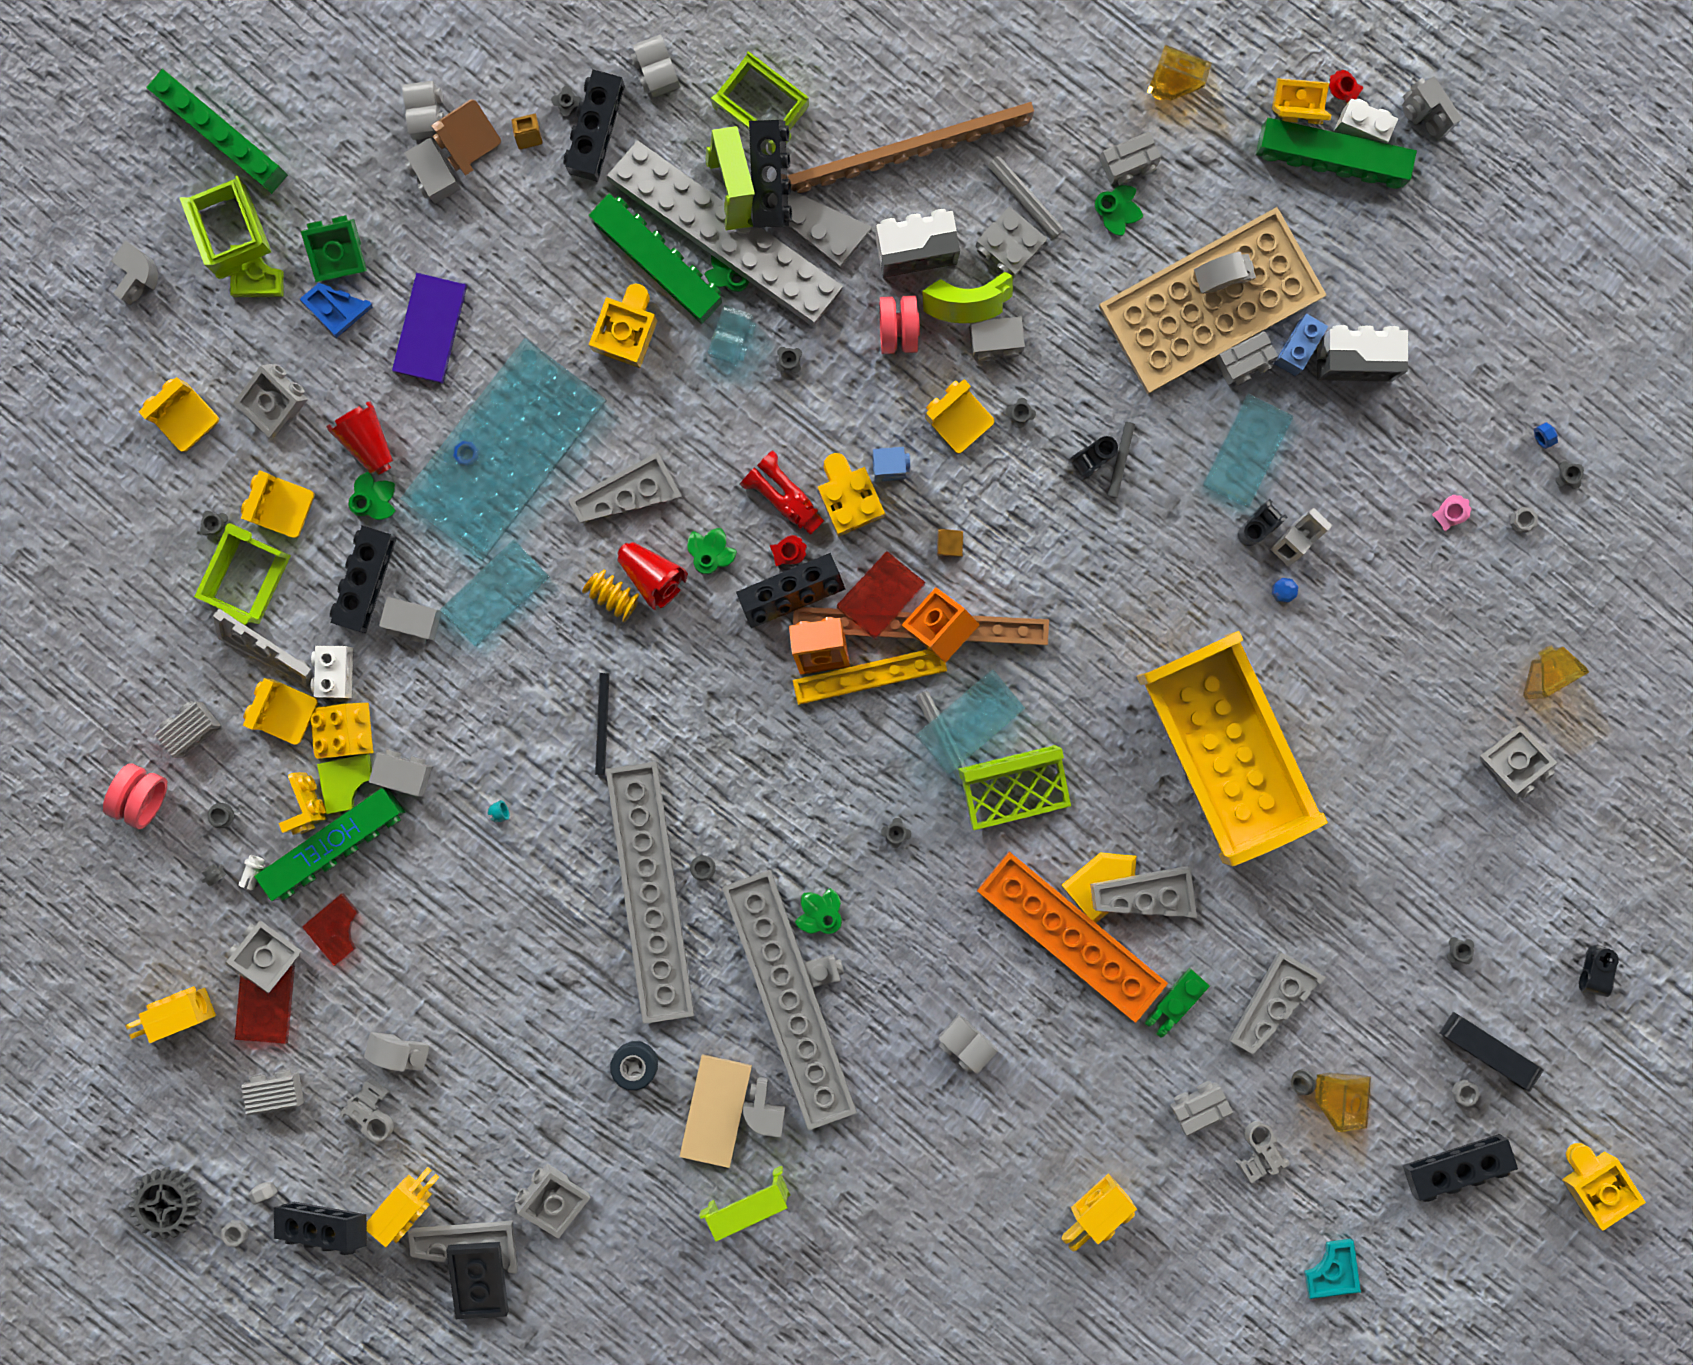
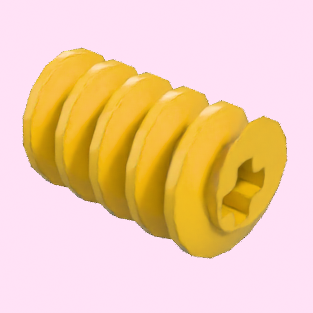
M605 569L599 573L596 572L587 581L582 593L585 594L590 591L589 598L593 600L598 597L597 604L600 606L607 602L606 610L612 611L615 609L614 616L618 618L623 615L622 621L625 622L635 610L640 594L636 593L630 597L631 588L628 587L622 591V581L613 585L615 576L612 575L605 579Z

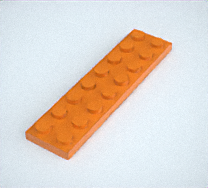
M1008 851L976 890L1135 1023L1168 984L1010 851Z

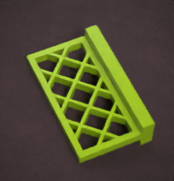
M1052 745L958 768L959 777L964 787L972 829L978 830L1070 807L1071 802L1062 759H1064L1062 748ZM1056 764L1058 773L1053 781H1050L1042 773L1048 765ZM1029 770L1036 775L1030 785L1026 787L1017 780L1024 771ZM1005 776L1011 782L1005 792L1002 793L993 786L999 777ZM1039 778L1050 783L1043 796L1032 791ZM981 782L987 788L980 799L972 796L970 785ZM1015 784L1026 789L1018 803L1008 797ZM1056 787L1061 790L1063 801L1053 804L1047 798L1053 788ZM991 789L1001 795L994 809L983 803ZM1032 793L1040 798V801L1034 809L1028 810L1022 805L1029 794ZM1005 799L1016 805L1012 813L1006 816L998 812ZM981 805L992 811L986 821L977 823L976 813Z

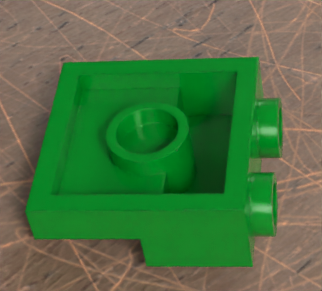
M347 215L331 218L332 223L323 225L322 220L307 223L308 229L300 231L315 282L367 271L360 248L361 241L355 220H348Z

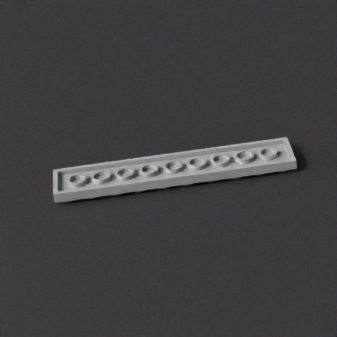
M638 140L607 175V181L729 268H732L811 326L817 323L842 291L843 286L762 228L746 227L726 231L725 202Z
M658 762L606 769L643 1024L692 1017L695 1013Z
M771 869L723 886L722 889L808 1131L856 1114V1107Z

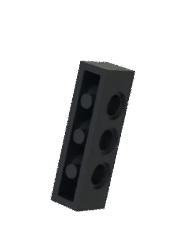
M592 69L591 77L586 78L584 84L585 98L584 101L579 102L577 109L578 123L577 126L573 125L570 134L571 148L566 150L563 164L570 175L596 182L599 181L625 88L622 77ZM599 97L606 99L601 105L594 104V101ZM592 121H597V122H599V125H598L597 128H595V129H588V128H587V125H588L590 122H592ZM583 146H592V150L589 153H580Z
M784 120L749 121L751 181L755 192L752 201L753 228L789 227V221H792V207L788 206V195L791 194V181L787 179V168H790L791 161L789 152H786V142L789 141L790 133L789 127L785 125ZM770 140L776 146L774 153L771 155L766 151V145ZM771 167L777 173L775 180L772 182L767 178V171ZM772 193L776 195L778 200L774 208H771L768 204V198Z
M361 525L360 530L356 531L353 539L355 547L345 564L347 572L345 578H342L338 585L337 592L340 594L337 603H334L330 610V617L332 618L330 623L361 633H367L395 546L396 536ZM372 548L374 550V557L370 561H366L364 554L366 550ZM364 572L366 574V582L359 586L357 576ZM356 596L359 604L356 609L351 610L349 601L352 597Z
M828 553L736 591V594L752 629L846 589L831 553Z
M1501 1134L1402 1165L1412 1195L1423 1202L1433 1201L1437 1199V1195L1443 1193H1458L1462 1190V1187L1468 1185L1479 1186L1485 1184L1487 1179L1493 1177H1507L1511 1174V1171L1518 1170L1509 1139ZM1489 1156V1163L1485 1167H1481L1483 1158ZM1464 1164V1172L1460 1175H1457V1168L1460 1165ZM1440 1172L1441 1177L1439 1181L1432 1183L1433 1175Z
M294 1201L274 1207V1239L284 1240L285 1244L300 1243L303 1244L304 1248L321 1247V1251L336 1250L339 1251L340 1255H351L356 1253V1249L367 1246V1217L363 1213Z

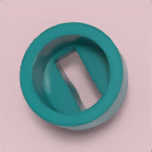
M502 800L493 803L488 808V815H492L490 820L493 822H503L510 818L509 809Z

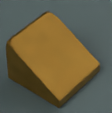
M536 113L511 119L514 137L519 149L543 144Z
M938 529L937 556L962 557L963 531Z

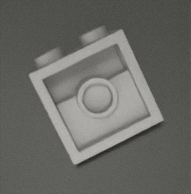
M1435 76L1427 81L1424 78L1417 81L1410 87L1411 90L1402 96L1404 99L1402 104L1403 111L1407 119L1412 120L1415 126L1424 120L1428 133L1434 136L1437 141L1445 137L1462 120V117Z
M1009 206L977 240L975 247L978 248L977 252L985 260L990 259L997 265L996 268L1001 274L1007 272L1014 279L1046 243L1047 238Z
M277 364L261 365L233 402L269 438L275 437L286 421L294 418L308 400L303 395V387L295 382H290L285 377L286 371Z
M1522 725L1518 726L1480 756V760L1495 774L1497 782L1514 800L1519 796L1524 799L1535 790L1533 785L1539 780L1545 783L1555 775L1553 769L1557 765L1553 757Z
M259 921L256 926L251 923L242 934L245 938L239 946L234 944L226 953L225 957L228 960L225 965L268 994L302 951L262 921Z
M547 1163L543 1169L539 1167L533 1173L531 1185L527 1189L522 1188L515 1198V1206L520 1216L559 1239L590 1200V1195L570 1182L567 1175Z

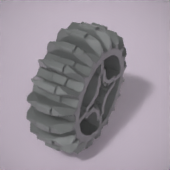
M169 1167L163 1168L162 1171L155 1169L151 1174L147 1173L144 1175L142 1181L135 1184L137 1190L131 1192L130 1195L134 1200L129 1203V1207L135 1208V1211L131 1213L130 1217L138 1218L135 1226L142 1224L144 1226L142 1233L146 1234L151 1230V1238H156L159 1234L161 1239H167L169 1235L175 1238L180 1232H186L189 1229V1225H193L196 1222L194 1216L200 1214L201 1211L196 1206L202 1203V1199L196 1198V1195L200 1193L201 1189H193L192 1186L195 1185L196 1180L188 1182L189 1173H184L180 1176V1170L177 1168L172 1172ZM159 1184L157 1195L149 1199L152 1187ZM164 1199L170 1206L166 1207V1204L164 1205L161 1200ZM183 1207L180 1218L172 1222L174 1210Z

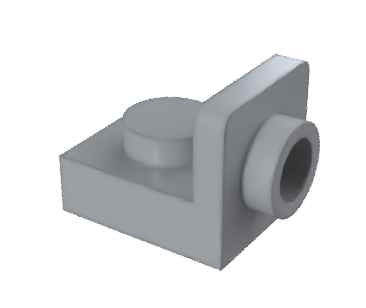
M834 954L804 962L812 987L831 982H841L840 975L844 974L841 959L836 960Z

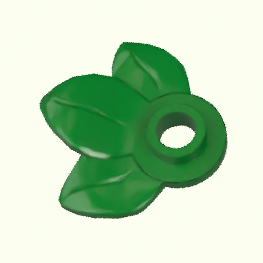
M1120 185L1112 192H1102L1097 196L1094 203L1095 210L1103 217L1104 226L1111 233L1123 236L1125 224H1132L1143 218L1141 209L1132 201L1136 194V188L1129 185ZM1105 201L1109 202L1111 208L1105 209L1102 203Z
M711 255L713 269L708 270L704 274L709 283L712 282L716 287L727 286L728 289L735 292L746 289L749 284L746 278ZM739 276L741 282L735 283L732 281V278Z
M370 472L361 474L355 480L354 493L349 498L348 505L350 511L357 516L364 517L369 515L376 520L391 517L396 512L395 508L389 503L395 492V483L386 480L374 482ZM365 500L366 506L360 509L358 506L359 501Z
M722 528L709 531L705 537L693 531L688 538V552L694 557V567L701 574L709 575L714 573L718 567L729 566L736 557L737 551L726 547V535ZM704 558L711 560L709 564H703L701 561Z
M831 888L827 889L822 897L812 892L803 893L801 896V906L804 914L795 920L796 925L801 930L810 934L819 931L826 934L836 933L842 926V917L839 913L841 905L839 895ZM831 916L833 922L831 925L827 926L825 924L826 917Z

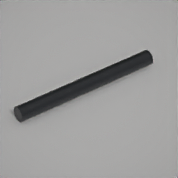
M599 673L595 775H605L610 673Z

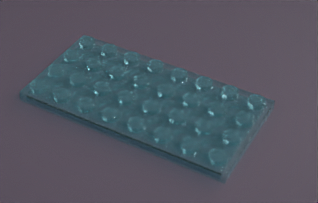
M524 338L400 499L479 560L484 561L607 400ZM462 442H466L458 448L457 457L459 460H457L454 456L455 447Z

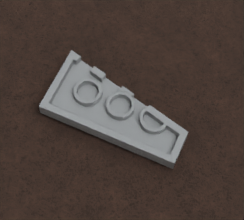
M792 190L791 194L788 195V206L792 207V221H789V228L839 268L844 265L872 230L871 226ZM772 193L768 198V204L771 208H774L778 200L776 195Z
M657 452L570 498L568 501L579 522L585 523L683 497L660 454Z
M218 609L213 615L219 640L306 687L309 685L312 679V670L305 661L294 658L221 609Z
M1187 866L1090 884L1093 909L1096 911L1197 918L1191 868Z
M1279 951L1229 1041L1254 1054L1276 1031V1028L1284 1019L1286 1020L1293 1013L1292 1011L1326 977Z
M513 1221L410 1228L408 1232L411 1257L445 1262L447 1260L446 1250L448 1245L500 1242L503 1269L507 1270L508 1273H517L518 1264Z

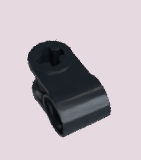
M1103 436L1088 447L1077 452L1068 461L1076 466L1082 475L1081 479L1085 480L1115 456L1118 450L1117 441L1111 436ZM1108 443L1112 448L1111 454H1102L1099 451V444Z
M1271 499L1260 506L1253 516L1239 529L1238 539L1242 544L1253 546L1261 542L1288 518L1272 505L1273 501ZM1249 527L1256 530V539L1249 537L1247 532Z
M1593 945L1587 950L1583 970L1579 977L1580 991L1603 997L1611 995L1619 958L1615 951L1601 945ZM1600 956H1605L1604 960H1599Z

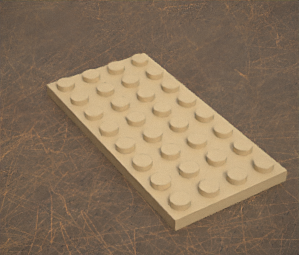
M1278 207L1100 303L1098 307L1146 393L1149 394L1217 357L1222 352L1323 299L1326 293ZM1241 252L1242 255L1249 254L1254 266L1255 279L1249 282L1232 284L1218 292L1201 294L1194 272L1195 268L1231 253Z

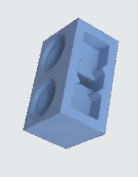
M1305 314L1297 322L1274 364L1294 376L1298 375L1305 368L1328 326Z
M904 447L873 449L874 482L905 480V475L910 473L911 466L910 454H905Z

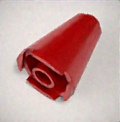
M369 401L366 402L368 408L363 410V408L358 406L336 419L335 423L337 426L333 428L329 424L326 428L371 474L376 471L380 475L391 469L389 463L393 459L372 402Z
M635 542L625 543L618 550V563L653 610H656V606L663 608L669 604L681 591L678 587L680 582L686 583L688 573L683 567Z

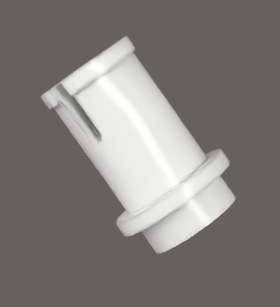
M250 855L244 861L246 866L238 885L244 888L247 885L248 879H250L247 889L254 890L257 883L254 876L261 872V869L265 868L263 864L265 860L258 856Z

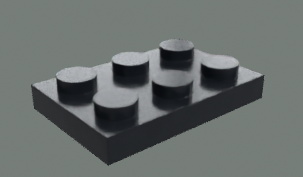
M500 1242L448 1245L446 1253L455 1319L507 1317L509 1309Z

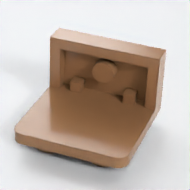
M474 99L467 101L431 125L436 132L433 138L441 150L446 147L451 155L447 159L455 171L460 169L465 176L473 171L470 165L472 162L501 143L499 135Z

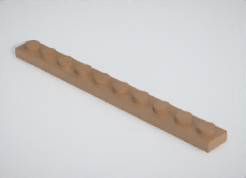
M1032 102L788 175V179L791 181V190L797 191V193H804L811 190L812 186L818 184L827 186L833 184L836 179L846 177L847 179L856 177L864 170L877 171L882 169L884 164L891 162L900 164L907 161L908 157L917 154L919 157L931 154L934 149L940 147L949 149L956 146L957 142L967 140V142L978 140L983 134L990 132L992 135L999 134L1006 127L1013 125L1015 127L1025 126L1032 120L1034 114Z
M802 607L793 613V625L802 621L817 622L827 617L841 619L845 635L916 639L902 626L912 614L911 612ZM972 616L980 625L966 640L968 642L1048 645L1049 619Z

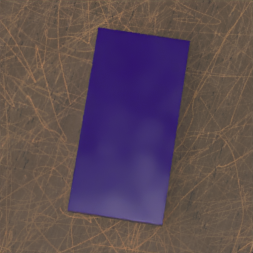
M416 272L392 368L393 372L443 384L467 290L466 284Z

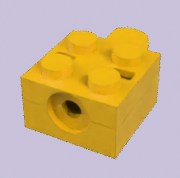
M636 283L629 285L622 302L606 297L589 342L593 352L641 368L658 322L655 314L646 311L650 295L643 285Z
M833 453L827 456L823 467L829 482L818 486V492L837 536L840 537L884 518L885 512L866 468L863 467L852 472L847 459L842 454Z
M195 986L146 1005L147 1011L138 1014L140 1019L126 1024L125 1027L128 1030L142 1024L144 1029L129 1034L130 1040L146 1034L149 1043H152L215 1017L216 1013L206 988L196 991Z
M1574 1143L1567 1148L1565 1155L1574 1172L1564 1177L1562 1181L1592 1225L1603 1231L1646 1203L1616 1157L1605 1151L1596 1157L1591 1148L1582 1143Z
M429 1167L424 1170L417 1180L408 1175L368 1219L367 1232L384 1247H387L392 1241L397 1244L430 1205L427 1200L432 1194L428 1190L438 1180L439 1176L435 1174L423 1187L421 1185L422 1181L432 1171Z
M1108 1173L1071 1207L1077 1222L1062 1235L1061 1240L1065 1244L1069 1243L1068 1247L1073 1252L1077 1251L1091 1237L1097 1244L1102 1241L1106 1242L1113 1237L1115 1229L1120 1224H1126L1134 1217V1212L1137 1208L1128 1194Z

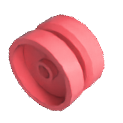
M892 296L880 297L881 353L895 354L897 350V337H901V347L904 353H917L920 322L916 296H902L900 300V313H896V302Z
M133 763L127 764L118 772L110 784L103 802V812L105 815L116 820L124 818L127 825L136 829H143L151 822L160 809L165 798L168 782L166 778L158 774H147L146 770Z

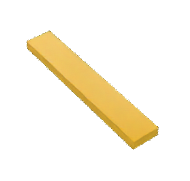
M927 649L792 681L797 703L801 705L946 672L947 668L945 662Z

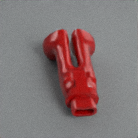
M772 450L757 464V467L767 474L784 491L785 495H781L755 467L739 485L746 490H758L784 517L792 523L798 524L799 529L803 527L811 535L825 520L817 514L819 510L814 508L806 494L779 468L778 455Z

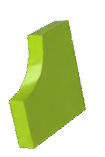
M230 245V249L239 245ZM261 257L244 263L240 272L230 276V295L232 297H284V272L281 269L269 267Z
M369 754L317 764L326 814L351 810L354 807V798L358 789L370 780L372 773Z

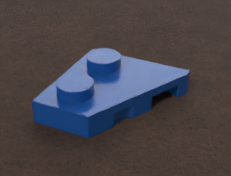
M321 283L315 285L300 298L301 303L335 338L339 337L373 308L372 303L368 300L363 301L354 298L349 293L341 290L335 291L330 286Z

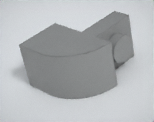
M125 240L111 260L112 263L127 272L113 294L129 305H132L142 295L145 285L152 290L155 289L158 282V270L154 261L149 256Z
M1241 252L1216 258L1194 269L1201 294L1218 292L1232 284L1249 282L1256 278L1249 254L1242 255Z
M1313 508L1306 515H1302L1270 550L1290 567L1332 525Z
M370 1032L364 1058L377 1066L403 1072L405 1069L423 1071L429 1045L423 1042L403 1041L392 1034Z
M758 1077L757 1084L751 1085L750 1100L755 1101L744 1102L743 1114L745 1121L753 1131L761 1135L781 1137L785 1106L765 1104L768 1078Z

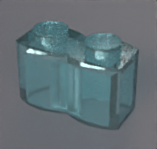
M724 305L708 349V356L738 366L739 361L744 362L748 351L745 342L747 337H753L757 323L753 322V315Z

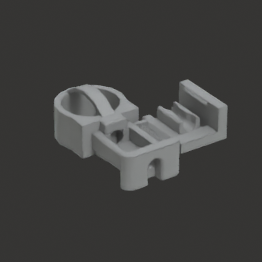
M371 1078L366 1081L358 1095L348 1100L347 1106L342 1109L340 1116L344 1117L347 1115L362 1126L361 1132L370 1140L380 1142L392 1134L394 1124L388 1115L377 1109L376 1103L379 1099L382 1100L388 1095L390 1091ZM372 1123L381 1126L386 1131L385 1135H377L372 1129Z
M1254 1121L1246 1127L1244 1137L1256 1154H1251L1253 1157H1250L1251 1159L1248 1161H1240L1238 1159L1235 1162L1248 1182L1252 1184L1267 1172L1275 1175L1279 1172L1277 1168H1285L1289 1165V1160L1282 1158L1274 1143L1277 1140L1269 1126L1260 1121ZM1256 1128H1265L1266 1137L1264 1141L1258 1134ZM1252 1134L1259 1144H1255L1252 1141ZM1245 1165L1248 1166V1168H1249V1170L1251 1171L1252 1175H1250V1173H1249V1171L1247 1170V1168L1245 1167Z

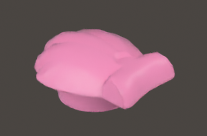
M1452 495L1442 503L1438 511L1432 513V516L1441 524L1443 530L1447 531L1451 526L1463 523L1470 517V502L1461 495Z

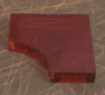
M341 893L304 924L302 928L330 962L336 966L356 949L351 938V927L353 920L360 912L346 895Z

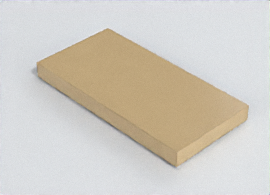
M702 1054L679 1157L730 1168L752 1065Z

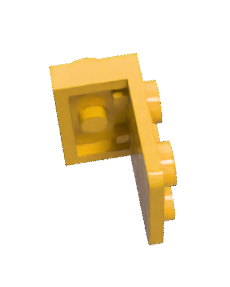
M1277 78L1272 110L1283 121L1298 122V118H1303L1311 124H1323L1324 120H1331L1332 116L1325 111L1329 83Z
M178 377L168 380L162 386V390L156 396L148 398L143 403V408L138 411L144 419L155 423L178 450L182 452L188 451L219 422V417L187 382Z
M965 379L960 383L954 381L945 390L947 394L941 400L935 398L927 405L926 409L928 411L925 414V419L957 454L967 449L994 424V418L970 392L971 386Z
M259 470L258 474L251 481L249 498L242 504L241 519L289 537L298 538L313 502L314 492Z
M264 678L255 688L254 695L256 697L252 705H249L244 712L243 718L245 721L243 726L251 730H262L294 745L300 744L311 721V716L318 705L317 698L277 680Z
M369 702L315 708L311 716L315 758L321 759L373 753Z
M294 772L289 774L288 778L302 814L278 823L282 833L292 832V835L310 832L316 829L314 824L326 820L324 815L326 813L325 805L321 799H318L315 793L317 786L314 778L311 775L308 776L306 772Z

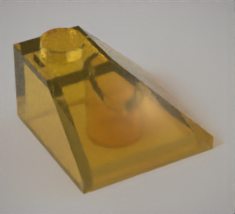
M1165 45L1147 92L1151 93L1156 99L1172 101L1204 88L1212 62Z
M1552 645L1538 652L1539 657L1532 660L1523 696L1525 700L1546 698L1588 674L1589 670L1565 647L1553 648Z
M1342 1073L1317 1074L1315 1101L1336 1132L1341 1133L1367 1128L1371 1076Z

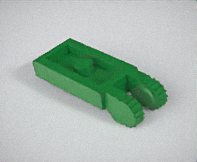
M1188 968L1155 1005L1156 1008L1146 1018L1144 1023L1148 1027L1154 1025L1162 1013L1169 1017L1158 1028L1157 1035L1162 1038L1170 1031L1174 1023L1177 1024L1210 985L1191 968Z

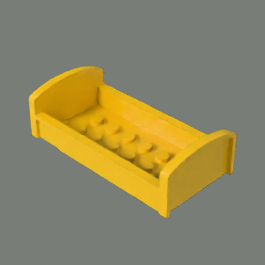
M1239 631L1224 635V638L1150 672L1136 676L1139 684L1146 687L1219 845L1221 853L1218 855L1223 864L1236 866L1263 855L1328 823L1324 813L1319 812L1242 647L1241 641H1243V638Z

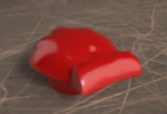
M1338 70L1329 78L1331 94L1335 98L1346 100L1347 103L1351 99L1356 100L1364 88L1346 70Z
M790 535L782 539L778 544L770 545L776 567L782 564H798L803 561L806 556L805 550L807 545L802 542L800 537Z

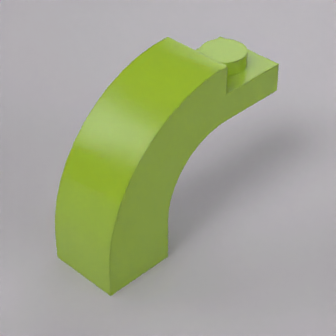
M1004 272L986 285L973 289L957 288L939 279L922 291L923 311L934 318L951 323H976L994 318L1003 313V303L1013 297V276Z

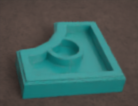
M1352 1239L1326 1242V1251L1322 1260L1314 1268L1304 1271L1309 1299L1361 1293L1354 1241Z

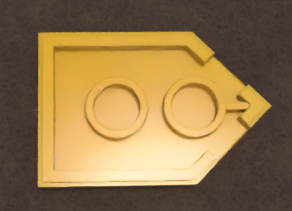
M1100 852L1066 880L1062 887L1082 911L1097 923L1109 912L1093 909L1090 884L1135 876L1137 856Z

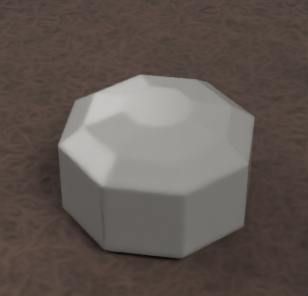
M1518 508L1511 514L1510 525L1516 532H1530L1537 526L1538 515L1532 508Z
M1467 1080L1456 1082L1451 1091L1454 1101L1465 1107L1475 1105L1480 1097L1477 1085Z
M265 1182L254 1187L248 1196L252 1204L256 1205L274 1196L277 1190L273 1182Z
M232 1220L222 1229L221 1240L227 1247H238L248 1239L249 1228L243 1221Z

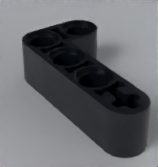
M1452 1012L1439 1032L1443 1037L1507 1077L1509 1081L1527 1092L1532 1090L1544 1069L1455 1012Z

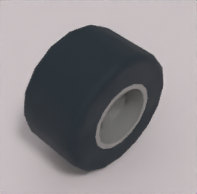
M631 1041L623 1044L615 1052L610 1062V1073L613 1080L619 1087L629 1091H638L645 1088L652 1082L658 1070V1058L655 1051L648 1044L641 1041Z

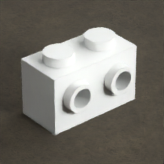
M1351 99L1343 108L1333 132L1387 144L1398 118L1392 116V113L1387 110H1377L1370 107L1363 100Z
M315 646V651L312 652L311 656L312 666L315 667V675L311 679V691L314 692V697L352 698L353 647Z

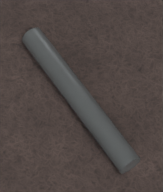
M1125 422L1108 492V497L1118 498L1135 424L1131 422Z

